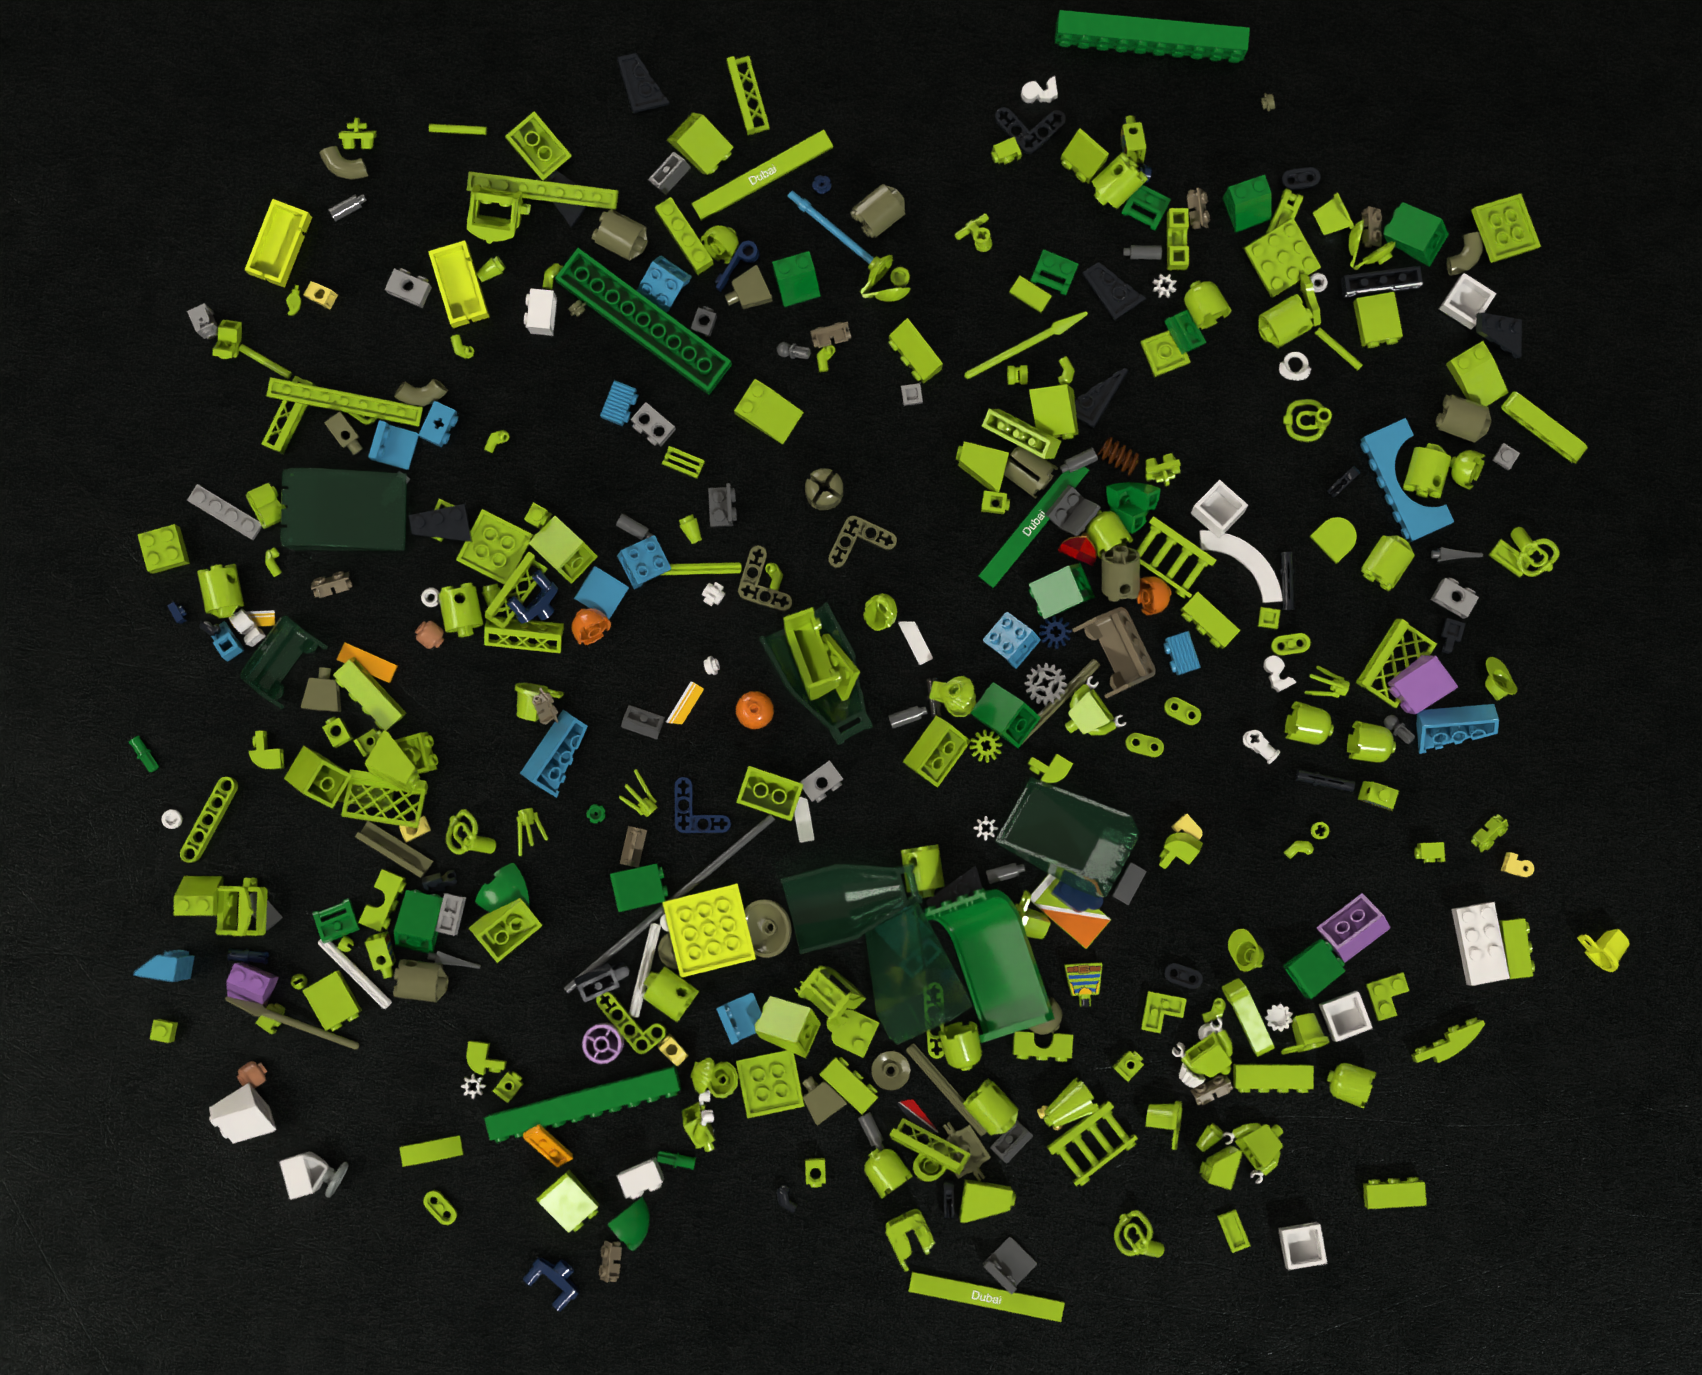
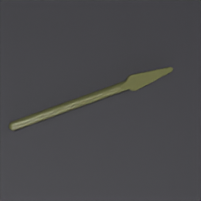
M232 997L225 998L226 1001L254 1016H264L352 1049L359 1048V1043L268 1010L260 1003Z

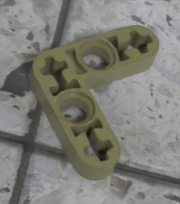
M850 516L845 521L829 555V563L834 568L842 567L857 537L885 550H891L896 546V536L864 519ZM856 520L859 527H855L852 531V534H855V536L843 533L845 529L849 531V521L853 522ZM868 528L876 530L874 538H868L865 535V531ZM879 532H883L882 537L884 538L892 537L891 541L893 544L885 546V541L881 539L879 543L876 542ZM842 537L850 538L851 544L848 547L841 546L840 539ZM836 547L847 551L846 554L842 552L840 559L843 561L834 564L832 557L837 556L839 550H835Z
M754 546L750 550L738 588L739 596L747 601L780 611H787L792 606V599L788 594L758 585L767 553L762 546ZM758 550H761V554L764 555L763 557H759L757 562L758 564H761V567L757 566L756 564H749L750 561H755V555H753V552H757ZM753 567L758 570L757 577H748L747 571L749 568ZM747 586H750V590L754 592L758 588L757 599H752L754 597L753 594L744 596L742 588L746 589ZM764 591L769 592L771 595L768 602L760 600V594ZM774 594H778L777 599L782 600L783 597H786V601L789 602L784 607H780L781 604L776 601L775 605H771L774 600Z

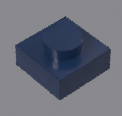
M173 602L167 605L177 623L181 624L187 621L185 617L187 612L182 604L179 605Z

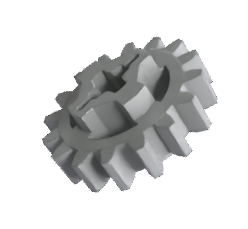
M1045 663L1044 668L1037 665L1038 670L1032 668V675L1026 676L1030 680L1025 682V686L1030 687L1026 692L1027 694L1032 693L1030 696L1031 700L1037 698V704L1041 701L1044 702L1045 706H1047L1048 701L1055 704L1054 699L1061 700L1060 693H1066L1062 689V687H1067V683L1062 682L1066 677L1065 675L1060 676L1062 673L1061 669L1055 671V665H1052L1051 668L1048 667L1047 663ZM1045 673H1052L1055 676L1050 677ZM1039 675L1038 681L1034 683L1035 678ZM1044 681H1047V683H1049L1048 688H1045V686H1043ZM1058 686L1057 691L1053 694L1054 687ZM1042 692V693L1046 694L1047 696H1041V695H1039V694H1037V693Z

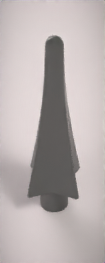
M1444 547L1431 551V558H1438L1437 562L1483 557V553L1459 551Z
M438 950L437 953L429 952L428 960H433L435 963L443 965L466 966L477 969L481 967L480 964L468 962Z

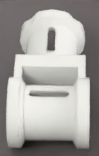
M1258 730L1248 731L1243 736L1244 745L1252 748L1256 753H1260L1267 760L1268 764H1271L1280 753L1279 750H1275L1268 744L1269 742ZM1255 735L1256 742L1251 743L1252 738L1250 736Z

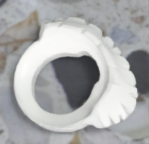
M1299 352L1289 353L1279 366L1280 374L1290 380H1303L1311 373L1307 358ZM1298 357L1302 360L1303 367L1299 372H1292L1288 365L1290 358Z

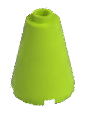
M1075 1078L1044 1111L1045 1116L1043 1119L1049 1127L1053 1126L1056 1128L1095 1113L1099 1108L1097 1103L1093 1105L1091 1102L1094 1097L1082 1081L1078 1082V1078Z

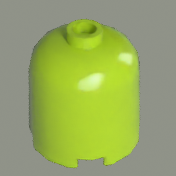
M1196 281L1190 285L1191 289L1187 291L1184 301L1198 329L1200 327L1205 329L1217 323L1216 319L1222 315L1226 318L1231 313V308L1213 282Z
M1099 510L1097 515L1086 525V533L1089 534V539L1095 546L1099 559H1102L1104 551L1107 552L1119 545L1126 546L1125 543L1127 541L1129 543L1133 541L1123 522L1113 511L1102 512Z
M1294 702L1291 706L1294 709L1292 716H1287L1285 733H1288L1286 739L1318 745L1323 743L1328 736L1332 735L1334 726L1331 725V717L1327 711L1304 703Z
M1360 721L1354 722L1352 725L1355 728L1353 735L1349 734L1347 742V752L1351 753L1350 759L1384 762L1391 753H1394L1396 742H1394L1393 735L1388 728Z
M962 1022L945 1026V1031H939L948 1064L963 1071L972 1069V1066L978 1063L982 1056L976 1023L969 1022V1025H962Z
M1349 1063L1339 1064L1335 1071L1330 1070L1327 1079L1330 1082V1092L1336 1098L1364 1109L1376 1072Z
M877 1148L868 1155L870 1159L864 1166L866 1175L881 1198L886 1196L885 1191L889 1194L901 1186L907 1179L909 1180L913 1177L899 1156L891 1149L879 1151Z

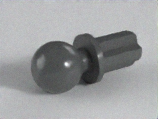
M782 342L777 346V353L781 357H788L790 355L791 359L796 357L808 359L811 355L809 348L797 346V344H792L791 346L787 342Z
M1388 715L1384 719V726L1389 730H1394L1393 735L1399 736L1407 744L1413 741L1415 735L1405 727L1404 723L1399 724V719L1395 715Z

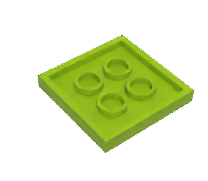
M1521 194L1471 209L1491 263L1541 247Z
M1294 218L1287 220L1244 247L1247 256L1271 297L1276 296L1300 281V274L1307 273L1310 275L1321 268Z
M482 509L471 530L473 542L465 541L456 561L505 585L519 566L534 535Z
M785 1050L736 1060L747 1118L804 1107L793 1052Z

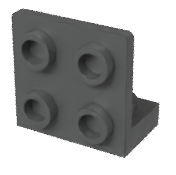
M726 483V487L708 488L710 527L733 526V521H737L736 507H732V502H736L735 488H731L730 483Z
M1068 485L1045 515L1058 528L1078 536L1085 530L1090 520L1097 515L1101 507L1083 498L1072 486Z
M1008 1237L983 1263L987 1271L1010 1294L1017 1289L1016 1285L1037 1265L1012 1237Z

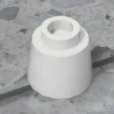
M1210 1023L1203 1024L1198 1032L1199 1039L1203 1040L1211 1033L1215 1032L1217 1034L1218 1032L1211 1028Z

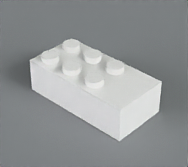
M1486 902L1452 909L1466 984L1473 986L1510 979L1495 903Z

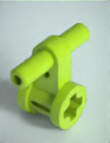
M983 214L976 220H971L965 224L966 227L955 233L956 239L960 240L971 233L978 251L986 252L992 247L990 232L986 228H979L980 225L989 220L987 214Z

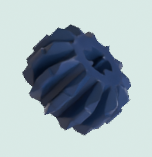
M1053 616L1052 623L1047 618L1045 623L1048 626L1040 625V628L1045 631L1039 632V636H1046L1041 642L1044 643L1049 640L1047 645L1049 648L1054 643L1055 649H1058V642L1065 646L1066 643L1063 639L1068 641L1071 639V637L1065 635V633L1072 632L1071 629H1065L1069 622L1062 625V617L1056 622V616ZM1053 628L1060 631V634L1057 635L1058 637L1050 633Z

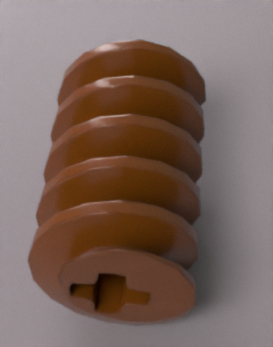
M1113 437L1108 438L1099 454L1103 453L1102 460L1109 457V464L1116 461L1115 468L1122 465L1121 471L1124 472L1129 469L1128 476H1130L1139 462V453L1132 456V449L1125 452L1126 445L1119 448V441L1112 444Z

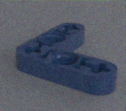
M686 777L677 779L675 782V827L679 832L723 833L730 829L731 821L727 816L693 815L692 782ZM682 780L689 784V788L685 789V794H690L689 798L685 796L678 798V793L682 794V788H678V784H682ZM683 799L689 802V808L685 811L680 810L678 807V803ZM678 812L683 814L690 812V817L685 816L686 822H689L686 830H682V827L678 825L679 822H682V816L678 817ZM704 818L708 821L709 825L706 829L701 830L697 824L700 819ZM711 818H715L714 822H720L721 818H724V821L728 822V826H724L723 830H721L720 826H714L715 830H711Z

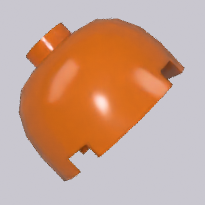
M1156 576L1140 578V592L1138 593L1137 602L1138 604L1142 602L1144 607L1141 609L1142 612L1146 615L1162 612L1168 606L1170 600V587L1161 578Z
M596 608L581 609L577 612L572 622V632L579 644L583 642L585 645L601 639L604 636L602 632L605 629L609 631L611 627L608 617Z
M750 691L744 694L736 705V716L739 722L750 729L765 727L772 720L774 714L771 699L759 691Z

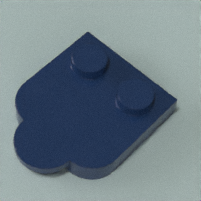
M1075 862L1070 865L1051 892L1053 896L1077 913H1082L1087 909L1097 910L1103 904V897L1099 893L1101 890L1100 882Z

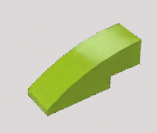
M460 1135L401 1146L402 1166L463 1155Z

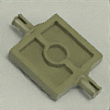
M950 1121L947 1122V1125L944 1124L943 1127L949 1135L946 1141L971 1154L960 1175L956 1174L957 1178L959 1179L965 1174L973 1172L978 1182L981 1181V1178L984 1179L985 1176L979 1167L991 1157L970 1124L957 1131L954 1130ZM955 1153L953 1160L961 1163L964 1155Z

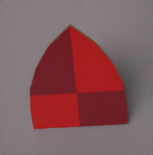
M1083 532L1081 536L1066 539L1058 549L1059 552L1091 566L1094 565L1097 557L1096 548L1086 532Z

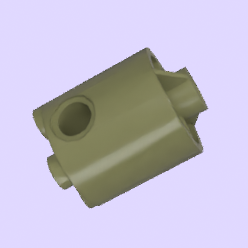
M884 184L852 208L853 211L850 212L856 221L863 224V227H861L863 232L871 238H876L906 214L902 195L897 189Z
M613 209L602 213L599 220L601 225L599 229H595L592 235L595 243L629 261L640 255L648 242L647 227Z
M1454 394L1445 396L1442 404L1444 406L1443 413H1439L1435 421L1438 430L1448 432L1474 443L1487 434L1491 424L1490 412L1487 406L1460 398Z
M1119 545L1102 553V592L1108 596V600L1118 601L1119 599L1138 598V593L1140 592V553L1138 551Z
M400 959L399 966L395 969L394 979L398 981L394 987V997L437 1002L447 991L448 976L445 974L442 964Z

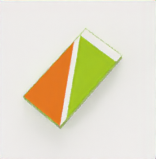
M1052 869L1032 892L1030 901L1087 949L1111 919L1099 909H1087L1082 913H1077L1053 896L1051 892L1062 877Z

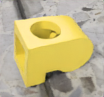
M311 281L304 293L305 297L329 310L338 296L331 289Z
M1184 814L1171 826L1175 832L1182 830L1183 833H1188L1198 840L1202 837L1201 828L1188 814Z
M425 816L420 818L419 828L399 826L405 843L431 831Z
M1506 852L1501 871L1520 877H1528L1533 874L1534 865L1532 862L1517 860V854Z
M668 1034L657 1045L658 1049L676 1066H679L689 1056L671 1034Z

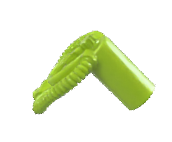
M1312 399L1297 400L1289 404L1286 411L1287 415L1284 416V424L1287 427L1289 436L1303 442L1318 440L1331 422V411L1323 408L1324 406L1320 402L1318 403V401ZM1301 405H1315L1318 408L1317 412L1303 411L1299 413L1296 423L1303 430L1319 429V431L1313 436L1306 437L1294 433L1292 430L1293 409ZM1303 415L1315 416V425L1304 426L1300 423V418Z
M1522 527L1513 529L1511 538L1521 551L1517 558V567L1520 572L1534 577L1544 571H1551L1554 562L1560 555L1557 545L1553 541L1544 538L1532 541ZM1538 545H1549L1554 552L1552 558L1548 560V554ZM1536 550L1539 551L1540 555H1544L1543 560L1535 563L1533 558H1530V555ZM1526 558L1532 566L1540 568L1529 571L1523 566L1522 561Z
M466 809L460 810L457 815L449 818L450 825L446 833V843L453 853L459 855L471 850L491 854L495 851L496 842L494 839L476 835L478 824L469 811ZM464 815L472 824V833L467 824L460 822ZM460 826L467 833V837L464 840L457 833ZM452 833L455 840L461 845L460 849L453 845L451 841Z
M1134 1210L1129 1214H1122L1119 1217V1224H1117V1228L1114 1230V1240L1116 1246L1123 1254L1127 1256L1142 1254L1152 1257H1161L1163 1255L1164 1246L1161 1242L1151 1240L1153 1229L1149 1220L1142 1212ZM1138 1216L1145 1224L1148 1234L1146 1237L1137 1224H1128L1133 1217ZM1124 1226H1126L1124 1237L1133 1250L1126 1249L1120 1241V1231ZM1132 1227L1137 1230L1136 1234L1140 1236L1136 1243L1128 1235V1231Z

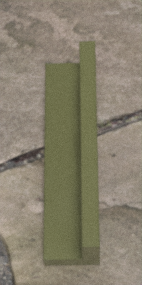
M367 821L361 832H358L355 836L420 878L426 875L434 862L370 821Z

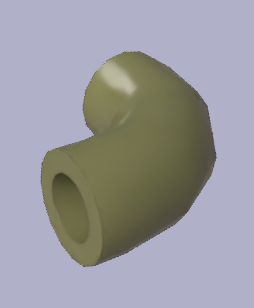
M337 146L328 147L320 151V156L328 170L338 177L352 180L368 176L362 158L351 161L346 160L341 156Z
M1480 232L1464 235V248L1462 252L1447 258V269L1450 276L1466 272L1478 262L1483 251V240Z
M432 379L427 386L422 388L413 387L405 381L398 388L394 397L408 405L423 407L438 401L448 390L436 379Z

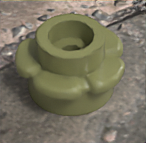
M1264 93V97L1261 98L1263 109L1267 108V111L1275 109L1273 94Z
M580 299L569 308V311L572 313L571 316L576 315L578 317L586 310L584 308L586 303H583Z

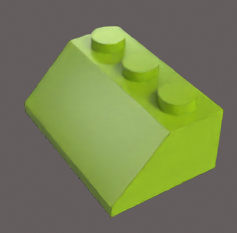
M908 318L889 335V345L894 351H899L902 355L900 357L901 361L905 366L909 365L913 371L911 373L917 381L921 380L924 384L942 370L943 363Z
M936 715L903 763L938 788L971 741L951 724Z
M748 766L736 803L792 821L804 784Z
M1230 1145L1206 1158V1162L1201 1164V1177L1210 1184L1231 1190L1242 1151Z

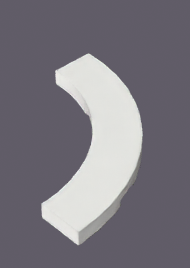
M1199 531L1201 550L1228 554L1250 570L1259 586L1263 603L1283 601L1280 585L1273 569L1263 555L1253 546L1227 533L1218 538L1211 531Z

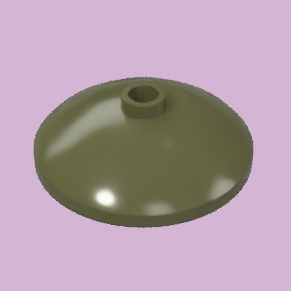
M767 899L757 900L748 905L744 911L755 955L767 958L783 952L791 938V923L786 911L778 903Z

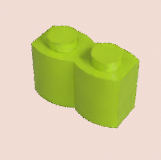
M266 483L247 492V500L263 529L286 518V507L277 500L278 493L274 486L271 487L269 483Z

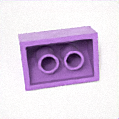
M1362 893L1316 928L1324 939L1331 944L1334 949L1333 951L1345 963L1388 931L1390 926L1384 915Z

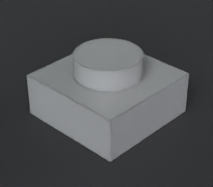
M920 383L901 386L904 406L923 403Z
M1503 443L1494 456L1493 461L1510 470L1520 453Z

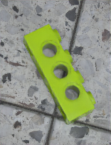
M989 409L982 424V427L1043 459H1054L1061 443L1057 438L1001 409Z

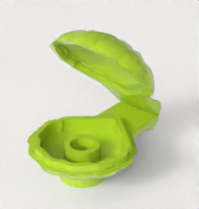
M1364 220L1359 221L1349 235V252L1353 256L1350 266L1355 270H1358L1363 264H1371L1376 261L1379 264L1384 263L1393 257L1391 251L1395 246V242L1391 241L1362 259V262L1354 266Z
M892 255L882 258L876 256L869 264L868 269L871 271L868 283L861 289V294L864 298L875 296L881 301H897L909 293L911 288L902 287L869 293L873 285L889 270L893 261Z
M958 676L947 683L933 681L930 699L944 703L948 712L955 717H965L970 714L976 704V695L974 693V686L969 678Z
M706 1058L701 1062L695 1061L690 1078H692L694 1088L699 1094L704 1093L708 1087L714 1097L726 1098L737 1088L738 1074L735 1067L730 1063L720 1062L714 1066L712 1058ZM722 1077L726 1078L724 1084L721 1082Z

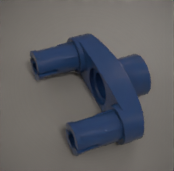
M541 570L536 571L531 576L541 587V592L526 608L516 596L511 597L506 603L517 615L516 618L521 624L530 621L535 616H538L543 621L554 612V608L549 603L555 596L558 587Z
M537 1258L533 1263V1267L523 1278L529 1286H532L541 1274H545L559 1286L563 1292L552 1304L558 1311H562L570 1300H574L579 1294L577 1287L569 1278L574 1270L564 1260H560L555 1266L543 1258Z

